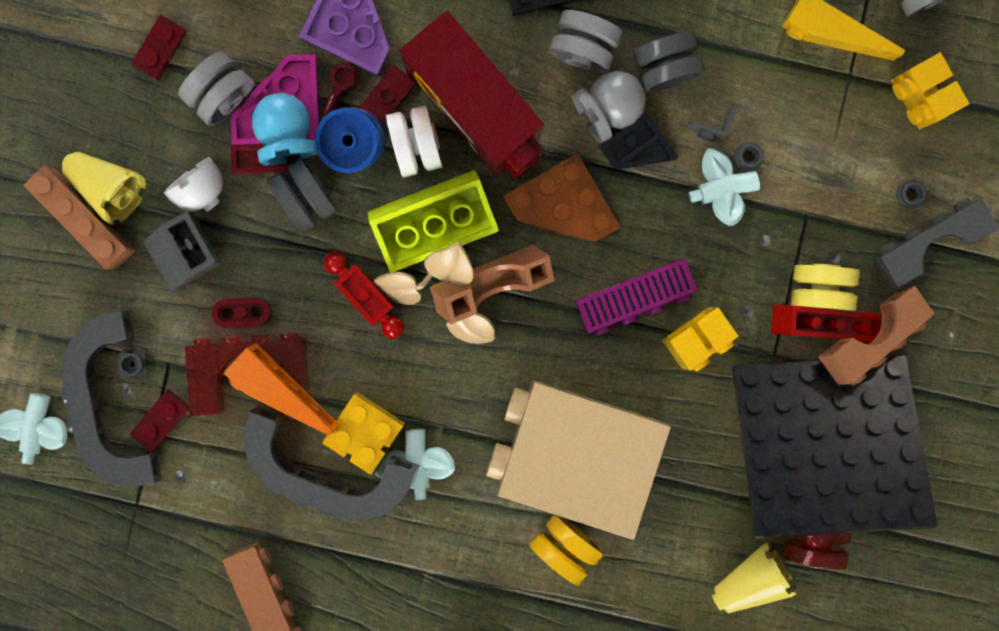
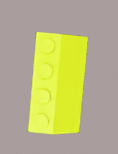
M475 170L367 211L369 223L390 273L424 261L430 253L448 248L457 242L465 245L499 231Z

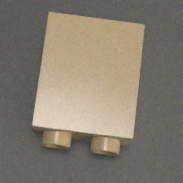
M532 380L529 392L515 387L504 421L518 425L512 445L509 447L496 443L486 473L487 477L500 481L497 488L498 496L634 540L671 426L662 421L536 380Z

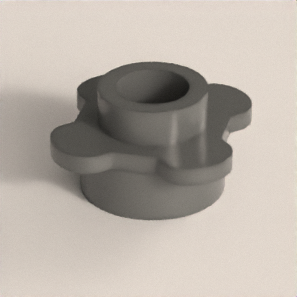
M137 350L135 353H129L128 351H121L119 353V375L121 378L128 379L130 376L144 378L147 376L148 369L145 367L147 354L144 350ZM131 362H135V367L131 366Z

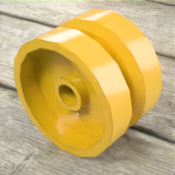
M553 514L546 522V527L556 540L545 533H537L529 543V546L553 570L569 582L579 586L588 573L586 567L577 558L589 565H596L604 555V552L577 525L569 522L564 517Z

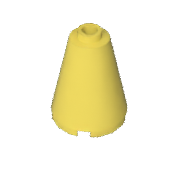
M79 151L68 154L62 161L63 176L95 212L109 224L113 225L114 220H119L120 222L126 220L140 204L142 197L138 194L140 188L145 190L146 183L145 178L138 172Z
M770 542L760 546L714 587L715 594L712 597L720 611L725 609L727 613H732L787 599L798 594L796 586L790 588L787 582L792 577L777 551H769L771 547Z

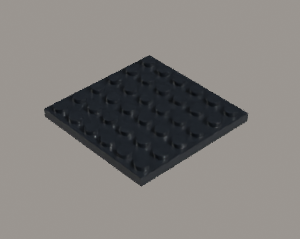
M906 356L887 357L883 364L868 370L865 373L867 377L862 382L853 386L851 384L838 385L821 361L736 365L733 367L755 539L930 529L938 526Z

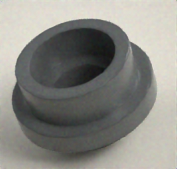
M743 143L735 151V163L744 171H753L760 167L763 162V150L756 143ZM745 152H750L753 155L752 162H747L744 159Z
M907 180L899 185L896 197L901 206L913 209L923 204L926 199V190L919 181ZM908 189L914 192V198L912 200L908 199L906 196V192Z

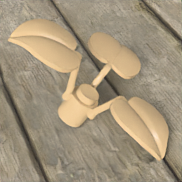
M457 242L448 248L430 253L426 257L424 265L429 273L422 282L416 284V280L412 275L392 272L376 277L373 284L389 300L401 305H413L421 300L422 293L420 290L426 286L432 277L437 278L441 282L449 281L457 286H465L472 281L474 272L467 253L460 242ZM477 313L452 325L447 322L449 331L462 341L482 344L496 339L494 325L482 314Z

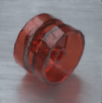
M852 533L795 536L797 538L784 541L782 557L789 561L825 569L842 570L848 568L850 553L837 545L850 543Z

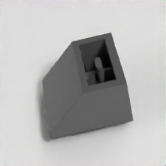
M188 211L162 224L143 241L171 292L223 264L196 215Z

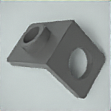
M733 104L728 109L721 130L693 120L687 124L686 128L698 132L697 136L708 141H714V138L724 140L729 134L738 105Z

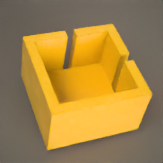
M941 52L891 80L894 84V94L899 100H903L908 109V119L913 125H917L919 130L939 122L970 104L957 81L940 90L937 89V84L953 76Z
M708 307L662 339V341L681 368L689 371L693 369L699 371L711 362L709 357L713 353L719 352V354H723L735 345L733 340L739 336L719 307Z
M356 392L337 419L340 426L330 435H327L322 444L342 457L350 454L352 456L349 460L351 463L372 475L388 450L384 446L388 448L391 446L405 422L359 392Z

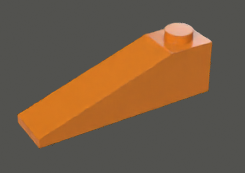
M257 343L247 347L224 372L229 378V383L236 390L243 391L246 395L326 435H330L340 426Z

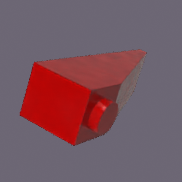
M773 305L771 333L829 339L855 338L862 342H872L881 329L882 314L793 305Z

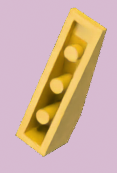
M797 0L781 26L787 30L786 33L790 37L799 41L803 39L807 42L894 61L905 52L903 48L823 0Z

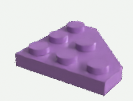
M316 0L299 35L301 40L375 76H379L390 53V48L373 0Z

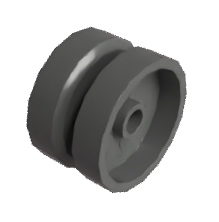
M694 31L669 35L647 43L633 51L637 67L649 69L640 77L646 93L671 88L696 79L706 73L702 57L689 56L698 49Z
M301 157L289 165V172L295 181L294 185L281 172L267 179V183L291 221L304 234L316 226V220L310 207L323 219L329 218L338 211L315 171L311 170Z

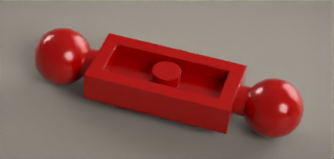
M330 252L324 258V268L330 274H338L340 277L333 284L371 326L380 321L382 324L381 330L385 337L389 339L399 338L404 332V323L400 318L388 314L394 306L356 264L350 269L346 267L347 261L342 253Z

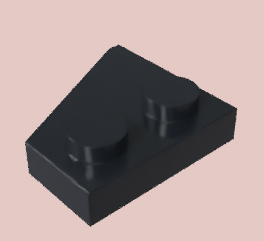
M647 112L643 113L633 125L623 128L598 147L614 170L671 161L678 158Z

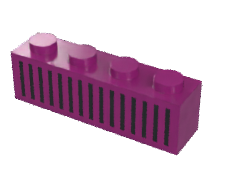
M684 258L574 302L586 332H594L595 336L611 331L610 325L619 321L622 326L637 321V314L647 311L649 315L665 309L663 304L674 300L676 305L692 299L691 293L696 292L697 288Z

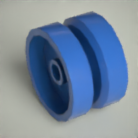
M351 107L333 110L324 116L316 128L314 141L317 154L325 165L337 172L352 173L368 169L378 162L385 149L386 136L383 125L375 115L365 109ZM348 135H351L353 137L352 145L348 144V141L350 140V138H348Z

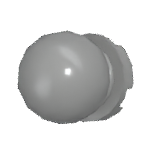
M615 70L602 74L593 82L590 93L580 88L571 96V99L578 114L585 113L591 125L587 126L588 130L601 143L612 138L611 128L622 129L633 125L643 114L646 104V91L637 77L625 71Z

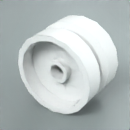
M426 105L411 109L410 116L413 128L408 129L406 118L401 112L386 115L394 152L403 178L417 175L419 170L416 159L417 155H421L423 166L427 171L442 168L438 152L440 145L434 123L430 121Z

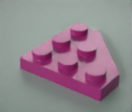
M316 54L286 55L268 78L266 77L251 93L247 101L231 115L232 145L262 144L256 139L252 129V113L265 96L280 92L294 95L305 105L310 115V131L306 138L308 140H315L316 128L320 123Z

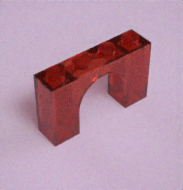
M297 332L280 334V339L269 340V334L251 336L252 341L240 342V336L222 338L223 343L211 344V338L193 340L194 345L185 346L189 415H215L225 412L223 393L225 369L247 347L256 343L310 395L306 338H298Z

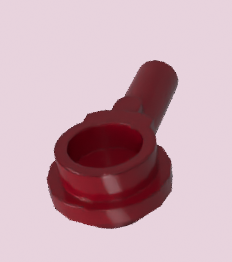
M339 63L332 69L330 79L333 89L321 112L322 115L326 116L331 111L336 110L343 93L355 89L358 85L359 73L353 65Z

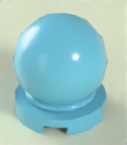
M282 92L265 96L252 113V129L256 139L264 145L263 148L257 151L259 163L263 165H278L287 163L286 157L300 155V158L307 159L317 155L315 141L306 138L310 131V115L305 105L294 95Z

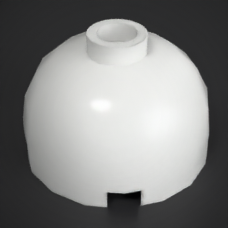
M210 156L197 163L196 167L189 172L186 171L164 192L177 208L188 212H196L203 208L208 212L220 202L217 196L223 190L224 181L221 171Z

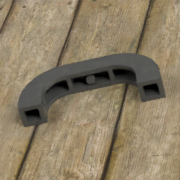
M118 311L98 316L84 324L74 334L63 357L62 378L64 388H62L61 394L64 404L68 405L70 415L67 417L68 429L70 433H73L78 453L87 467L110 483L121 486H143L162 480L157 452L128 455L112 446L106 435L94 373L97 357L103 349L113 343L134 339L129 311Z
M260 405L249 412L244 429V449L249 465L255 475L268 488L290 498L293 503L301 506H312L317 508L321 514L327 516L335 515L350 520H368L388 513L405 497L420 467L416 463L393 455L387 462L382 479L377 485L364 489L354 488L298 467L284 456L279 445V433L285 417L284 414Z

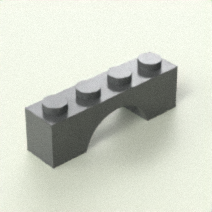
M966 198L953 206L955 211L948 215H945L943 212L929 219L930 225L920 230L917 227L904 234L905 240L897 245L895 242H891L878 250L880 255L874 257L873 261L889 288H899L924 273V253L930 243L938 237H951L961 244L967 245L974 244L998 230V226L982 199L970 201L969 198Z

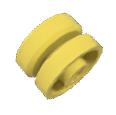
M832 264L794 265L793 280L799 284L811 285V289L793 290L791 305L857 311L858 296L854 293L841 292L839 290L840 287L854 288L858 286L860 270Z

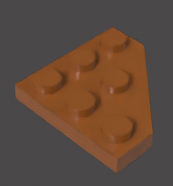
M578 153L502 196L515 220L523 224L544 228L594 243L620 228Z

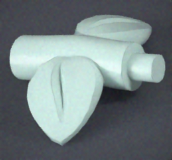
M707 148L702 160V172L708 182L698 185V190L689 192V199L691 203L702 201L703 204L713 202L712 207L716 217L724 224L733 226L741 220L745 212V203L739 194L759 191V178L756 171L734 174L733 163L726 154L715 148Z
M30 393L25 412L11 409L0 414V437L8 441L20 440L19 451L23 452L21 460L23 464L33 465L35 454H40L41 446L54 450L61 448L67 441L65 423L58 417L48 416L45 418L50 404V396Z
M425 429L406 430L405 451L392 450L388 452L375 469V475L382 479L386 464L393 455L420 465L416 478L410 489H414L415 500L426 499V488L430 487L429 478L435 480L444 479L455 471L454 460L445 449L433 447L425 450Z

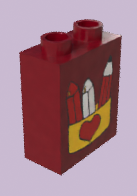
M448 10L443 12L399 50L407 74L417 83L419 88L495 177H498L507 169L515 179H518L542 158L541 153L545 149L539 141L544 123Z

